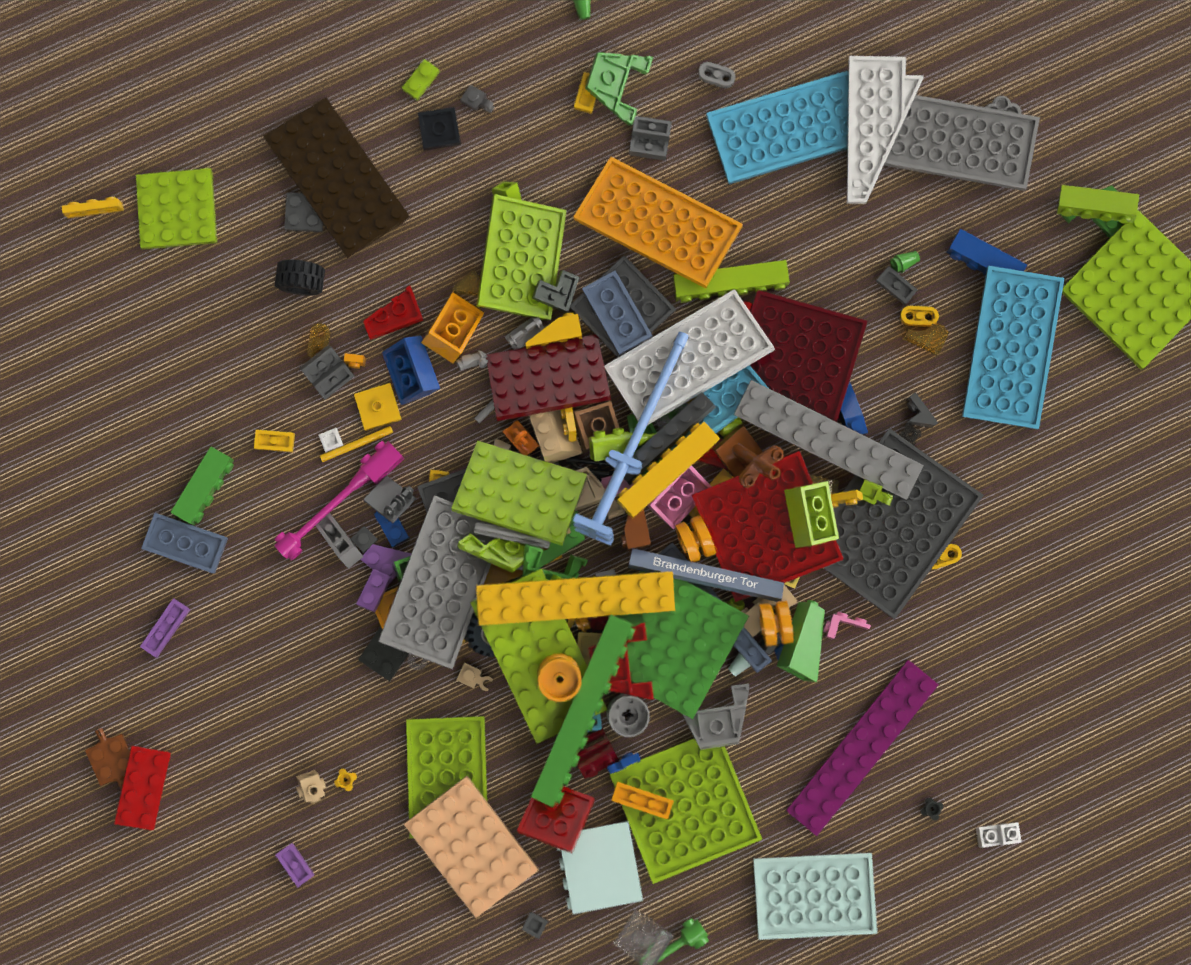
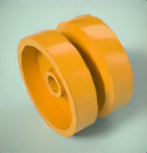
M700 515L690 519L692 531L685 522L675 525L679 544L688 561H700L701 555L698 548H700L705 557L716 554L710 533Z
M787 600L776 602L775 614L770 603L759 604V622L765 646H776L778 642L777 633H779L783 644L793 643V628Z
M555 653L547 656L540 663L538 668V686L541 693L552 701L565 702L572 699L579 692L581 672L577 662L571 656Z

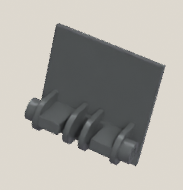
M386 476L363 501L391 523H394L416 498L413 496L414 490L412 487L402 488Z

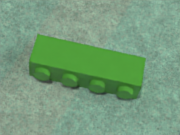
M210 447L171 513L195 526L196 523H199L204 516L202 512L206 506L209 507L214 499L213 494L222 487L224 483L222 479L226 473L229 474L231 472L234 460L217 449Z

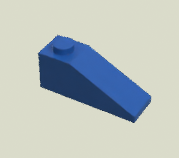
M849 382L839 414L842 425L866 436L868 431L864 416L852 385Z

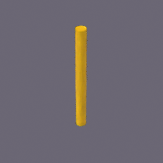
M389 426L320 455L322 462H325L393 433V430Z

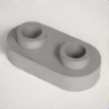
M705 62L699 68V77L706 83L729 88L735 82V73L730 68L711 62ZM706 71H709V72L711 73V75H710V76H706V75H705V72H706ZM727 77L729 80L723 81L722 78Z

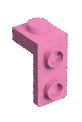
M837 612L831 615L829 621L825 622L823 632L826 633V638L835 639L839 621L866 630L870 629L871 625L866 624L867 620L857 617L855 620L848 618L847 614Z

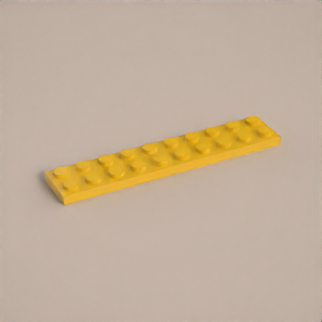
M672 571L476 585L478 625L675 611Z

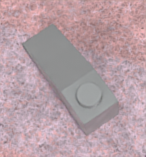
M331 513L315 525L348 569L364 557Z

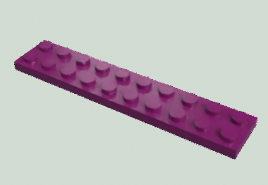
M907 660L786 811L814 835L818 836L939 684L910 660Z

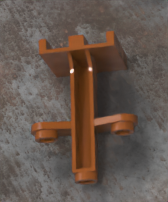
M742 424L713 448V451L733 477L740 475L739 482L746 488L754 485L759 474L770 480L780 476V469L772 464L782 460L784 456L782 448L774 445L762 452Z

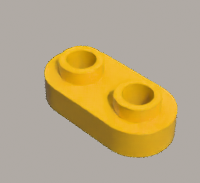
M906 306L900 313L901 322L907 326L931 327L939 319L938 311L928 306ZM906 314H911L912 319H907ZM925 315H930L931 320H926Z
M949 544L931 570L958 562L962 556L960 547L955 544ZM950 550L954 552L952 558L948 556V551Z

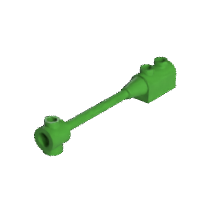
M690 918L682 924L684 928L681 930V938L641 965H655L685 944L698 949L709 941L707 938L708 934L698 919L694 921Z

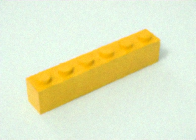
M705 421L701 425L699 423L695 424L689 430L691 434L687 438L683 435L675 443L677 447L672 451L670 449L665 451L661 455L663 459L658 464L653 462L647 468V474L644 476L640 474L632 481L634 485L629 490L624 488L618 494L620 498L617 500V503L632 519L720 440Z

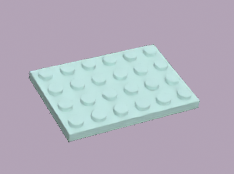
M872 853L753 859L759 940L877 934Z

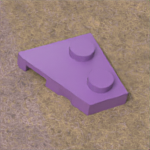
M372 544L361 560L372 570L374 569L392 578L391 583L396 577L392 565L393 562L409 557L411 553Z

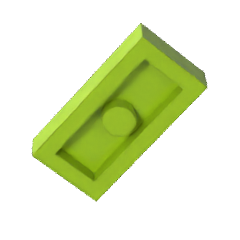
M424 59L404 84L402 90L418 101L440 73L439 69Z

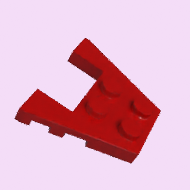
M645 623L633 627L635 633L631 640H627L625 647H627L628 642L647 640ZM598 644L589 647L590 661ZM627 647L624 657L618 660L617 665H619L616 676H611L609 683L612 685L609 691L653 700L652 681L633 684L631 682Z

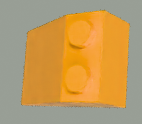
M452 292L421 343L451 363H454L463 352L484 312Z

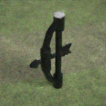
M578 457L566 459V463L571 464L576 470L584 468L579 466L578 463L598 465L596 469L589 468V470L600 482L602 481L600 476L608 477L614 473V471L601 469V465L611 466L604 460L594 461L579 459Z

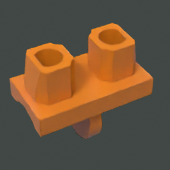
M518 420L503 431V434L520 454L528 456L539 447L538 443Z

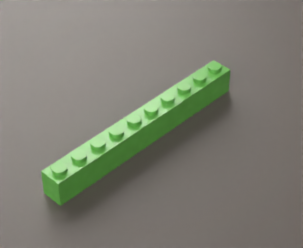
M610 615L581 681L579 692L574 697L533 791L532 798L551 807L555 806L556 803L560 804L564 795L561 791L564 785L567 786L572 777L569 774L572 766L576 767L580 756H577L580 748L584 749L588 738L585 737L587 731H592L596 722L593 719L596 712L599 713L604 702L601 699L604 694H608L612 684L609 683L611 676L615 677L618 672V660L623 658L627 651L625 644L628 639H632L635 633L633 623L615 615Z

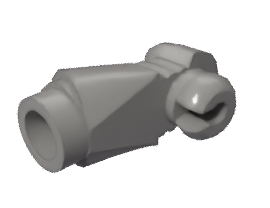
M478 350V353L472 355H462V357L456 360V363L461 371L475 367L478 364L480 368H484L487 366L488 360L486 359L487 355Z

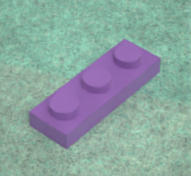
M173 598L140 647L155 658H158L191 609Z

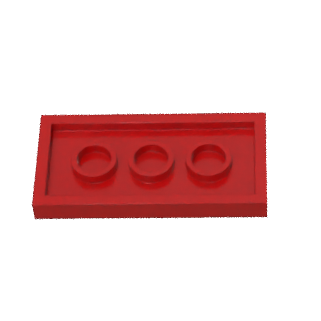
M131 745L114 824L154 830L171 752Z

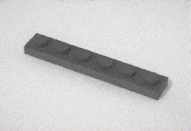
M703 393L699 394L634 453L632 458L642 463L641 475L653 462L660 459L665 451L671 449L683 435L685 436L695 424L702 421L716 408ZM625 474L624 480L631 485L632 481L639 475Z

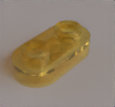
M323 323L315 324L311 328L307 349L310 358L315 356L316 350H323L329 345L331 333L329 328ZM320 331L324 332V335L322 337L318 336V333Z

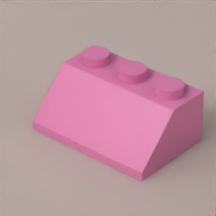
M691 466L647 506L667 525L675 529V525L679 524L695 507L692 494L712 486Z

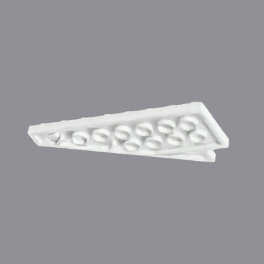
M849 56L847 204H866L923 80L921 75H906V57Z

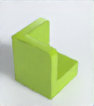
M503 181L492 189L493 195L497 194L522 200L517 182Z

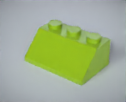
M828 481L784 490L795 548L839 539Z

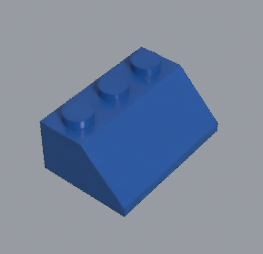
M422 336L403 338L382 352L401 405L429 396L440 389L426 347L421 343L423 340Z

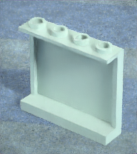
M628 821L584 829L572 854L561 850L563 858H559L560 868L565 870L566 878H563L564 889L569 890L570 896L566 898L568 910L572 909L573 914L643 901Z

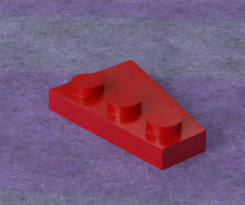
M411 285L402 294L391 299L392 301L389 304L378 309L363 321L370 340L424 321Z

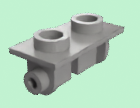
M530 318L506 335L505 339L513 349H519L525 346L528 340L545 327L539 318Z

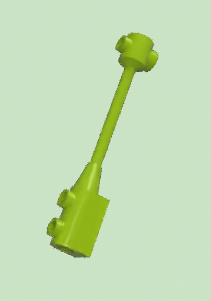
M736 418L719 431L720 435L724 436V438L728 436L735 428L742 424L741 418ZM624 428L612 429L613 434L606 435L605 431L593 432L594 436L589 437L590 458L594 461L605 460L606 457H609L611 450L623 454L633 433L624 432ZM643 433L638 446L644 445L656 433Z

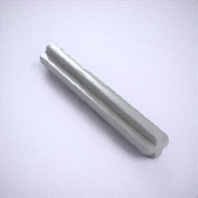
M476 522L474 527L475 534L542 548H549L550 546L549 541L507 528Z

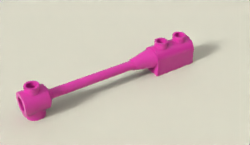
M383 441L379 442L375 446L376 452L372 456L369 454L365 455L360 460L362 463L360 469L349 482V485L295 534L288 532L286 535L284 532H281L274 539L277 542L274 546L286 559L289 558L292 561L301 554L303 550L300 548V539L350 493L370 480L377 485L404 460L403 456L389 441L386 443Z

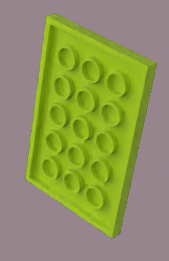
M497 194L493 195L476 306L546 321L551 320L553 307L532 299L539 280L556 286L567 210Z
M477 441L451 509L459 514L563 546L585 485L587 474Z
M485 716L406 720L409 819L466 776L469 777L488 802Z

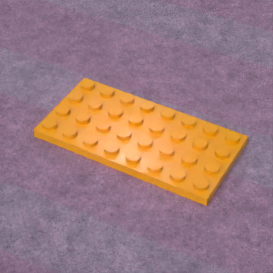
M613 157L609 158L573 216V219L582 225L704 288H707L743 226L742 223Z

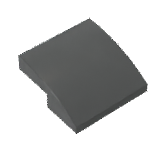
M635 116L629 155L666 161L672 121Z
M330 345L326 346L300 367V370L325 400L355 377Z

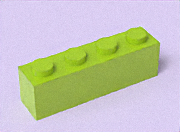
M1062 185L1057 214H1062L1066 217L1072 215L1081 216L1084 219L1097 218L1102 221L1113 220L1123 224L1134 223L1137 216L1139 194Z

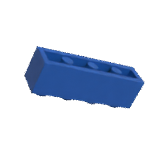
M962 229L958 231L946 252L950 254L952 259L965 262L966 266L970 269H977L983 272L985 277L987 266L1025 271L1027 264Z

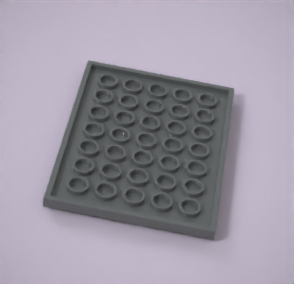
M889 428L879 443L924 466L907 500L893 494L890 505L878 500L875 505L861 500L857 501L855 505L843 503L838 504L839 507L833 508L839 539H836L844 560L826 566L823 569L895 620L984 495ZM855 475L843 492L860 491L864 479ZM882 488V490H881L882 492L891 493V492H889V491H887V490H885V489H883V488Z

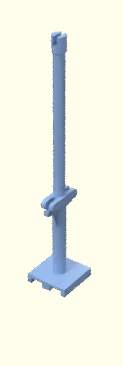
M678 333L673 343V348L624 453L611 450L609 457H606L605 461L615 468V471L592 520L578 514L575 515L573 522H575L576 532L611 546L614 540L613 529L602 524L625 474L640 475L641 461L632 457L677 359L689 338L686 333Z

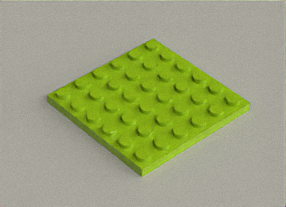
M1137 210L1134 223L1123 224L1063 286L1062 294L1142 370L1191 320V261Z
M695 738L641 759V762L629 765L619 772L610 774L614 787H616L618 781L674 800L668 820L622 804L653 884L762 840L725 746L700 750Z

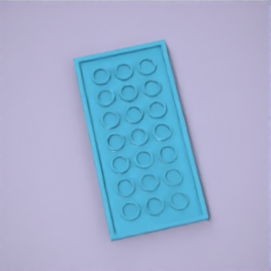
M848 71L706 113L728 184L847 149Z
M987 266L962 417L1039 429L1064 278Z

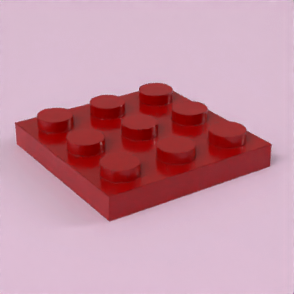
M563 787L561 791L564 795L560 804L556 803L553 807L531 798L517 832L572 854L595 802V798L567 787Z

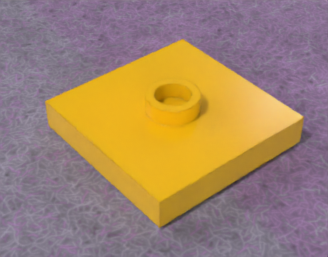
M391 383L354 394L365 431L402 420Z

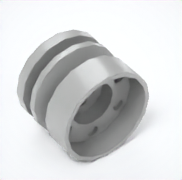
M621 693L615 696L609 702L606 710V718L609 725L617 734L624 737H635L641 734L647 728L650 720L647 705L639 697ZM629 709V712L632 714L625 719L622 713Z

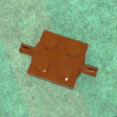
M103 728L95 731L99 742L85 750L100 786L117 781L120 789H122L130 749L122 733L113 738H106Z

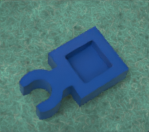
M628 753L622 756L620 762L608 766L607 770L610 774L619 772L629 765L641 762L638 753Z

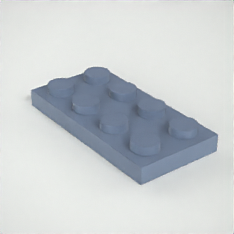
M616 271L582 288L583 293L619 355L652 338L650 330Z
M154 513L141 549L215 574L228 538Z

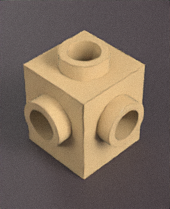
M315 770L296 776L299 785L296 787L298 796L303 798L306 803H315L321 799L320 797L325 796L323 791L326 789L325 782Z

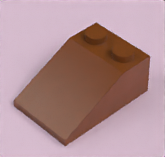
M644 509L633 519L629 515L627 517L624 535H621L622 547L627 548V552H631L632 548L641 550L651 546Z

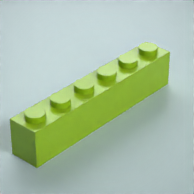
M786 260L717 269L707 288L679 274L673 275L676 301L680 300L681 303L690 302L695 298L708 300L710 296H718L720 298L734 289L738 295H746L748 291H755L757 293V290L766 292L767 289L772 288L778 291L785 289L790 282Z

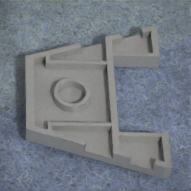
M749 683L731 686L734 700L733 706L699 710L693 719L682 714L700 750L740 744L749 694Z

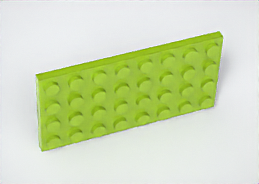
M540 568L513 582L547 579ZM477 599L470 603L478 618ZM566 620L481 625L536 744L558 734L574 697L565 702H555L545 697L538 686V668L540 663L547 656L555 653L571 656L580 668L581 681L588 668ZM603 703L600 712H596L594 716L607 710L605 703Z

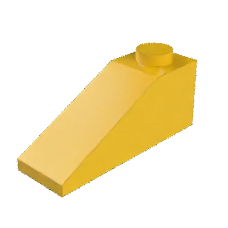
M572 312L563 314V317H559L525 343L526 349L536 345L546 346L551 342H567L568 339L578 337L583 339L578 314Z

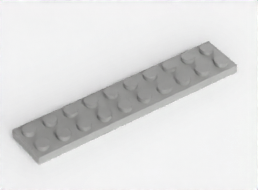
M750 380L734 413L735 416L864 480L883 486V489L907 500L924 466L753 380Z

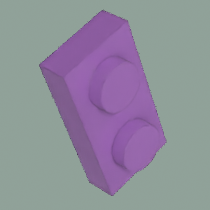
M373 569L356 604L375 613L392 578Z
M293 843L276 854V857L297 887L315 875Z

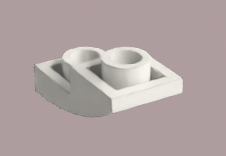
M1018 822L976 827L978 845L981 848L1021 842Z

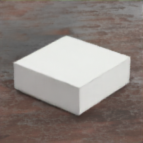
M337 428L319 434L326 453L343 446Z

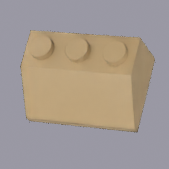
M560 410L529 415L544 461L553 464L582 454L577 436L576 441L569 442L568 435H564L563 424L566 422L565 419H561Z

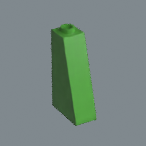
M812 600L798 602L792 620L794 642L784 644L777 663V667L808 682H817L825 610L819 607L817 602Z

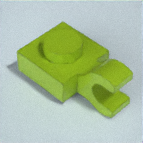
M864 480L860 489L863 500L874 505L877 500L890 505L893 494L882 492L883 486L868 480Z

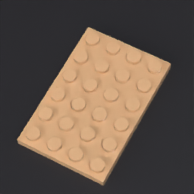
M468 776L464 777L404 823V826L475 918L539 871V868Z

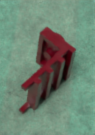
M603 728L587 736L586 744L600 737H603L604 740L577 754V756H580L577 766L584 779L594 777L599 771L619 762Z

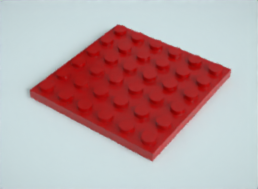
M800 451L772 464L780 469V476L776 479L770 480L759 474L754 485L746 488L740 484L739 475L692 494L697 510L710 533L716 550V556L722 569L786 583L844 560L836 540L795 548L784 490L813 484ZM731 591L735 602L750 597L749 595Z

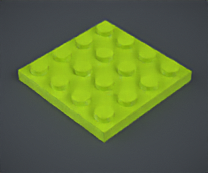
M211 168L136 175L140 248L142 250L217 243L213 174Z

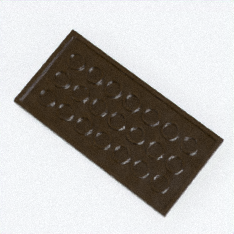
M326 97L263 136L346 258H349L410 219L409 214Z

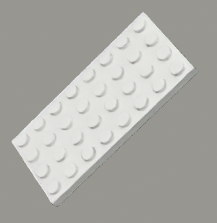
M735 289L604 366L637 421H639L679 332L686 333L689 338L677 359L647 425L775 350Z

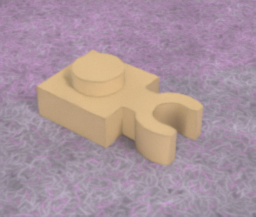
M464 663L456 681L472 688L479 684L482 690L488 691L489 689L484 687L483 683L485 680L493 682V679L489 676L481 677L482 670Z

